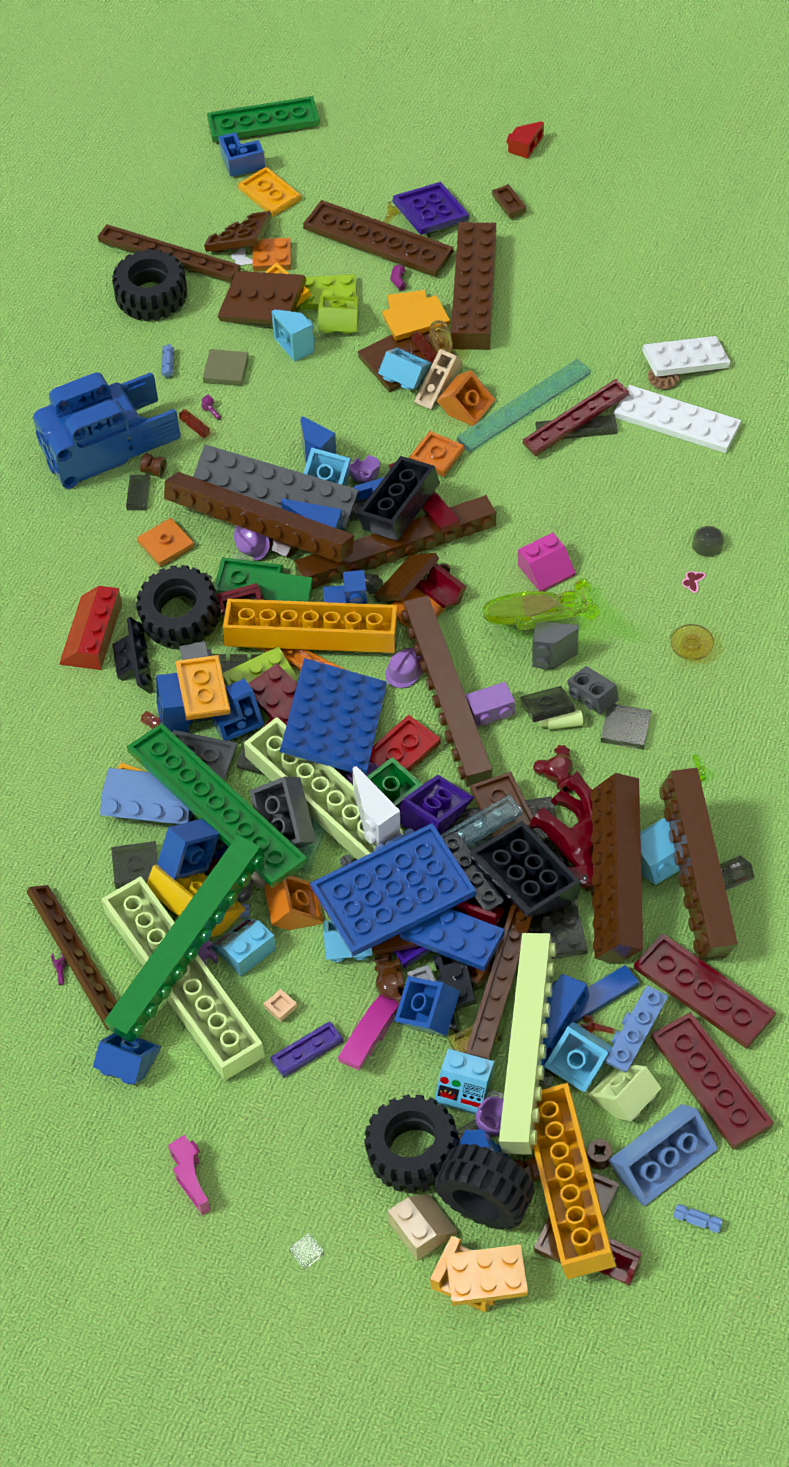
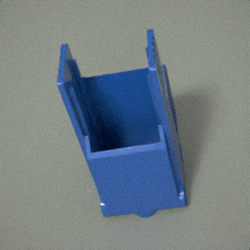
M152 372L122 384L116 382L108 385L101 373H92L54 388L49 393L50 405L37 410L33 415L39 446L46 456L47 464L52 474L57 475L65 489L73 488L80 481L123 465L132 457L181 437L178 415L175 409L149 419L139 416L136 410L158 401L155 377Z

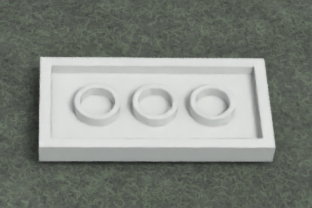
M717 336L644 344L642 349L656 377L729 368L730 360Z

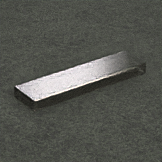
M615 414L596 416L563 439L618 434ZM552 420L535 422L536 430Z

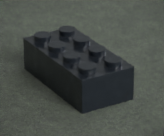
M400 456L358 512L363 530L398 541L440 484L436 467Z

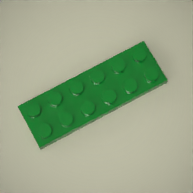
M313 96L207 113L213 142H219V136L235 132L238 138L320 125Z

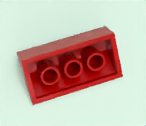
M97 586L81 596L59 662L60 665L95 670L102 669L122 606L119 588Z

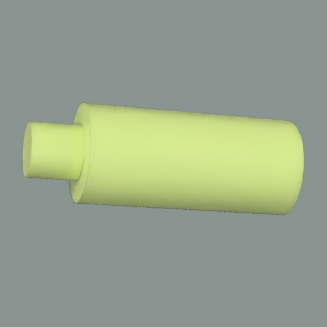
M582 711L546 714V718L538 719L539 727L547 726V729L550 730L583 726Z

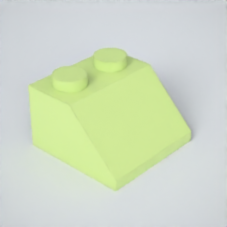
M631 1064L626 1073L614 1067L588 1096L615 1118L632 1121L640 1115V1111L648 1103L655 1099L661 1087L646 1066Z

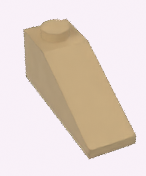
M440 349L414 403L433 410L438 403L437 399L455 379L463 362L456 355Z

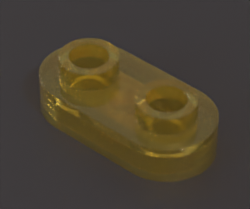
M440 320L432 322L429 336L433 352L437 355L439 350L442 349L451 353L453 342L448 324Z

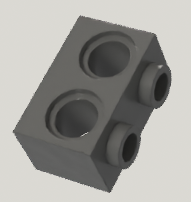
M587 666L567 680L570 696L600 715L619 700L616 684Z

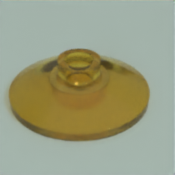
M696 624L683 625L677 628L671 636L673 651L678 656L688 660H698L706 657L714 646L712 634L706 628Z

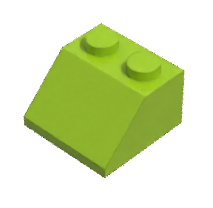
M320 295L318 330L324 333L341 331L344 334H351L357 332L359 297Z

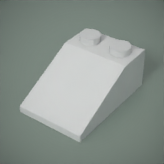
M355 766L353 768V791L364 830V837L370 844L375 846L385 845V841L400 834V810Z

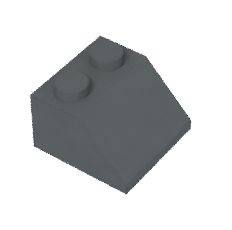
M536 621L533 636L532 667L555 669L578 654L579 625Z

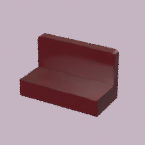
M435 564L430 569L426 579L421 580L416 585L418 589L443 608L460 604L467 587L438 564Z
M473 897L453 907L455 911L497 927L505 914V909L500 907L491 911L481 909Z

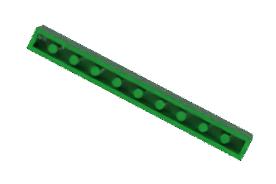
M237 835L104 1020L111 1032L130 1043H133L136 1038L141 1036L146 1023L156 1015L159 1005L164 999L168 998L176 981L183 977L186 967L195 960L198 950L203 943L210 939L215 926L223 921L225 912L230 906L235 904L238 894L243 887L249 884L252 874L262 866L265 856L259 845Z

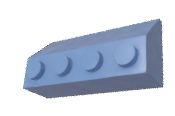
M109 768L102 790L100 815L175 824L193 821L194 814L150 772Z
M681 1104L608 1161L619 1181L645 1206L718 1148L698 1110Z

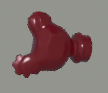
M558 745L554 749L556 756L549 760L535 761L533 770L536 774L544 775L549 781L557 783V789L562 790L564 793H569L572 790L565 784L573 776L571 775L573 763L569 754L570 749L566 748L565 745Z

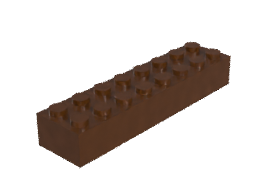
M458 223L451 349L490 350L497 240L496 223Z
M698 767L673 770L659 788V795L665 803L664 817L666 822H669V840L671 844H674L675 848L674 862L679 866V884L684 888L683 902L685 909H688L690 915L688 925L690 931L694 933V951L698 954L700 960L726 957L738 945Z
M614 773L592 789L591 821L593 822V833L591 836L593 843L592 884L594 886V896L592 899L594 919L592 925L594 928L593 949L595 959L620 964L643 950L639 778Z

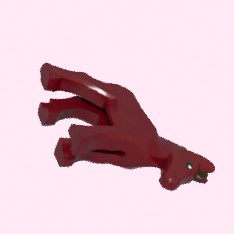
M576 771L565 785L570 790L575 791L581 800L574 798L568 792L564 793L560 790L550 802L555 806H562L572 811L576 815L578 822L572 828H568L543 806L532 818L529 825L533 828L541 829L547 834L549 839L558 847L561 854L575 866L568 868L581 881L580 887L586 889L587 892L594 896V886L592 884L593 843L591 841L593 833V822L591 821L592 789L584 781L581 774Z

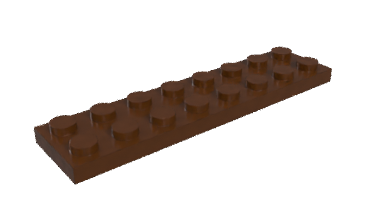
M324 200L318 203L303 223V229L435 277L454 253L452 246Z

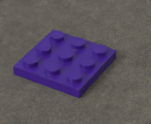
M442 182L394 195L392 199L395 206L420 235L456 225L459 222L469 221V213Z

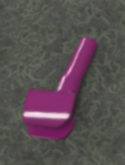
M210 395L202 398V409L208 410L219 420L221 416L212 406L215 403L214 399Z
M53 953L51 960L53 967L57 971L58 985L62 986L64 985L63 968L67 962L63 954L61 959L55 960Z

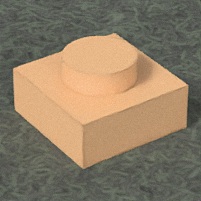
M280 989L264 1003V1008L279 1022H282L297 1008V1003Z

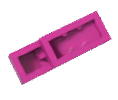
M183 1135L168 1145L170 1156L178 1165L173 1168L175 1179L201 1215H204L210 1211V1206L196 1176V1165L200 1163L198 1157L200 1150L193 1140L189 1142L186 1136Z

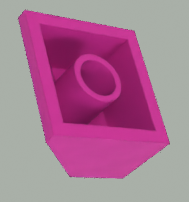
M553 532L518 549V566L540 593L576 575L564 544Z

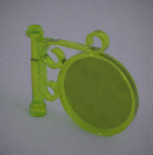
M580 578L574 583L575 591H565L558 595L545 591L511 593L494 598L482 607L483 618L486 621L502 625L516 624V628L519 630L534 628L536 623L582 615L587 620H594L599 616L600 610L593 603L590 595V582L584 578Z

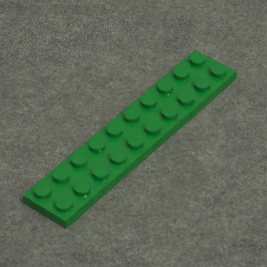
M162 723L127 746L128 753L195 816L203 819L219 832V838L228 847L237 835L259 845L265 858L262 866L256 869L255 872L272 888L307 864V857Z

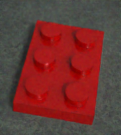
M407 715L373 746L369 762L380 767L393 757L410 772L441 744V738L413 717Z

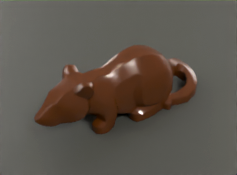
M391 952L380 954L373 960L376 963L374 969L378 972L376 989L381 996L393 999L399 1005L404 991L399 958L392 962Z

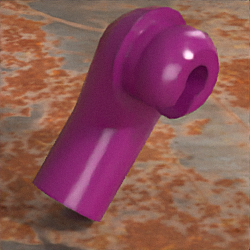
M398 264L392 268L390 280L402 291L407 286L401 279L406 269Z

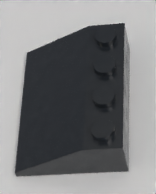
M523 821L469 852V856L526 917L561 909L578 898L581 881Z

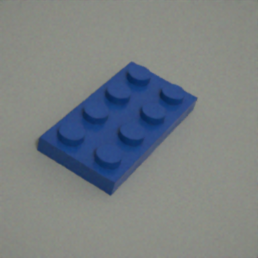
M448 909L400 933V937L403 940L485 971L505 935V930L453 909Z

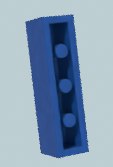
M561 974L559 979L552 983V997L547 999V1003H550V1017L545 1019V1024H548V1037L543 1038V1044L546 1045V1058L541 1059L543 1067L566 1028L573 1023L589 998L587 984L565 974Z

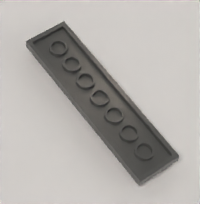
M206 444L193 477L281 509L282 498L342 509L344 530L347 529L359 495V490Z

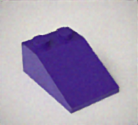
M437 774L402 799L399 808L400 824L407 829L412 828L415 832L433 823L440 836H442L473 801L474 797Z

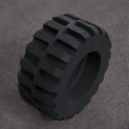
M145 249L142 252L140 250L135 251L133 255L129 254L125 257V260H121L113 271L112 283L116 303H118L120 310L124 311L128 316L132 315L134 319L139 320L141 318L144 321L155 319L156 321L160 320L161 317H169L172 312L175 313L179 310V307L184 304L187 297L184 267L179 262V259L174 255L172 256L169 252H162L159 249H155V251H151V249ZM149 282L161 283L157 286L149 288L139 287L140 285Z
M173 565L166 570L165 568L160 569L156 575L153 573L148 577L149 581H145L142 584V591H139L137 595L136 609L145 632L157 644L162 643V646L167 648L173 645L174 649H180V646L202 642L205 635L209 636L213 632L212 627L215 628L219 622L218 617L221 612L217 593L212 581L209 580L205 573H201L199 569L195 567L190 569L187 565H181V567ZM188 596L197 600L193 609L183 616L166 617L160 614L164 605L173 598Z
M410 1094L402 1095L403 1099L396 1100V1098L389 1100L390 1104L387 1106L381 1105L377 1109L378 1114L374 1113L369 1119L370 1125L366 1126L365 1148L374 1174L387 1187L393 1184L394 1190L402 1192L403 1189H407L408 1193H416L417 1189H422L424 1192L430 1190L429 1186L435 1185L436 1177L449 1151L459 1144L457 1126L452 1114L448 1113V1109L443 1104L438 1105L437 1100L431 1097L425 1100L424 1095L416 1094L415 1098H410ZM410 1130L426 1131L435 1137L432 1146L425 1153L416 1157H402L390 1150L394 1140L402 1133Z
M461 1144L452 1148L435 1180L437 1194L442 1197V1201L445 1204L450 1205L451 1209L477 1224L481 1223L486 1227H495L499 1230L505 1228L509 1230L518 1226L522 1222L535 1194L534 1182L531 1176L525 1173L523 1167L518 1166L514 1160L506 1158L502 1153L494 1152L487 1147H479L476 1144Z

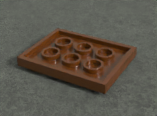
M236 271L218 313V318L220 321L273 325L271 311L283 310L294 312L307 279L305 275Z
M434 330L395 341L393 335H390L358 351L360 360L388 392L401 387V383L386 381L383 379V375L378 374L386 351L399 348L432 362V364L440 349L455 355Z

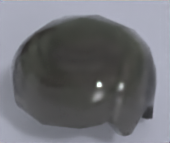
M705 525L695 531L692 548L697 554L704 557H713L721 553L724 545V535L720 529Z

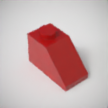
M539 121L516 127L512 134L510 133L507 137L508 153L528 159L544 137V122Z

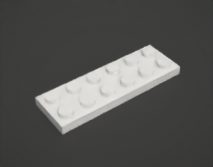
M629 385L627 388L629 395L619 402L614 411V418L723 453H727L741 426V420L632 385Z

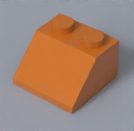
M472 370L457 375L437 399V402L448 416L471 426H475L495 401V398Z
M289 876L273 888L269 884L264 886L271 924L273 926L293 930L319 925L324 922L320 902L311 889V882Z

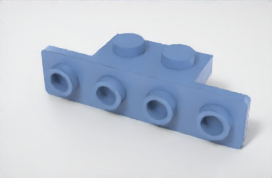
M646 986L632 1013L627 1012L624 1017L622 1031L617 1030L611 1042L614 1045L605 1061L607 1064L624 1073L628 1071L665 1004L667 995L650 986Z

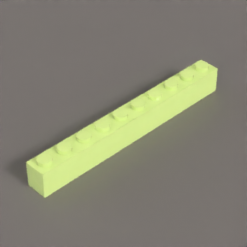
M522 933L499 1137L502 1154H532L533 1145H537V1130H534L535 1123H539L540 1118L537 1101L541 1102L542 1098L539 1080L544 1078V1067L541 1065V1059L546 1058V1045L543 1044V1038L548 1037V1024H545V1019L550 1017V1003H547V999L552 997V983H549L550 977H554V963H551L552 957H556V943H552L550 934Z

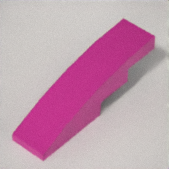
M381 995L376 998L338 1056V1062L359 1071L361 1070L368 1055L371 1056L379 1040H383L396 1016L399 1005L393 999H387Z

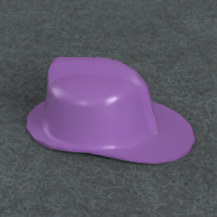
M236 525L234 541L238 550L251 560H260L265 557L270 548L269 537Z
M413 648L401 650L391 658L385 675L388 683L393 687L407 688L413 685L422 674L419 665L421 661L420 656L416 657Z

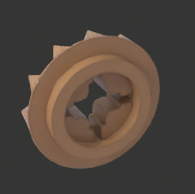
M651 368V370H648V380L657 388L668 389L678 383L679 374L667 375L665 379L663 376L656 377Z

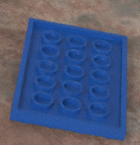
M304 658L279 752L352 773L353 768L357 766L366 775L387 681Z
M433 823L310 883L311 889L352 957L477 895L476 889Z

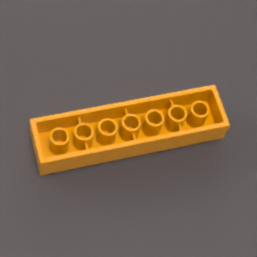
M227 599L223 623L224 646L395 653L397 605Z
M565 1083L543 1089L541 1102L537 1101L540 1118L539 1123H535L534 1130H537V1145H533L561 1265L568 1280L616 1267L569 1085Z

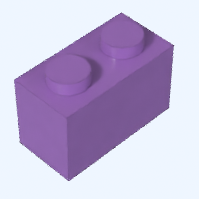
M506 682L465 695L476 727L487 725L492 721L501 718L505 719L515 714V700Z

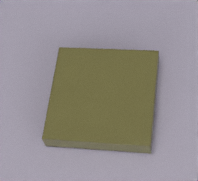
M210 349L203 375V383L242 386L249 358L248 352Z

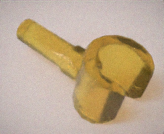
M391 201L387 204V215L383 221L385 223H388L392 216L398 214V208L392 206Z

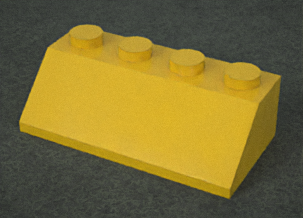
M153 865L147 885L158 900L165 904L170 911L180 916L207 876L201 872L174 880L158 865ZM238 901L230 906L225 912L223 921L213 929L211 937L221 935L245 911V907Z

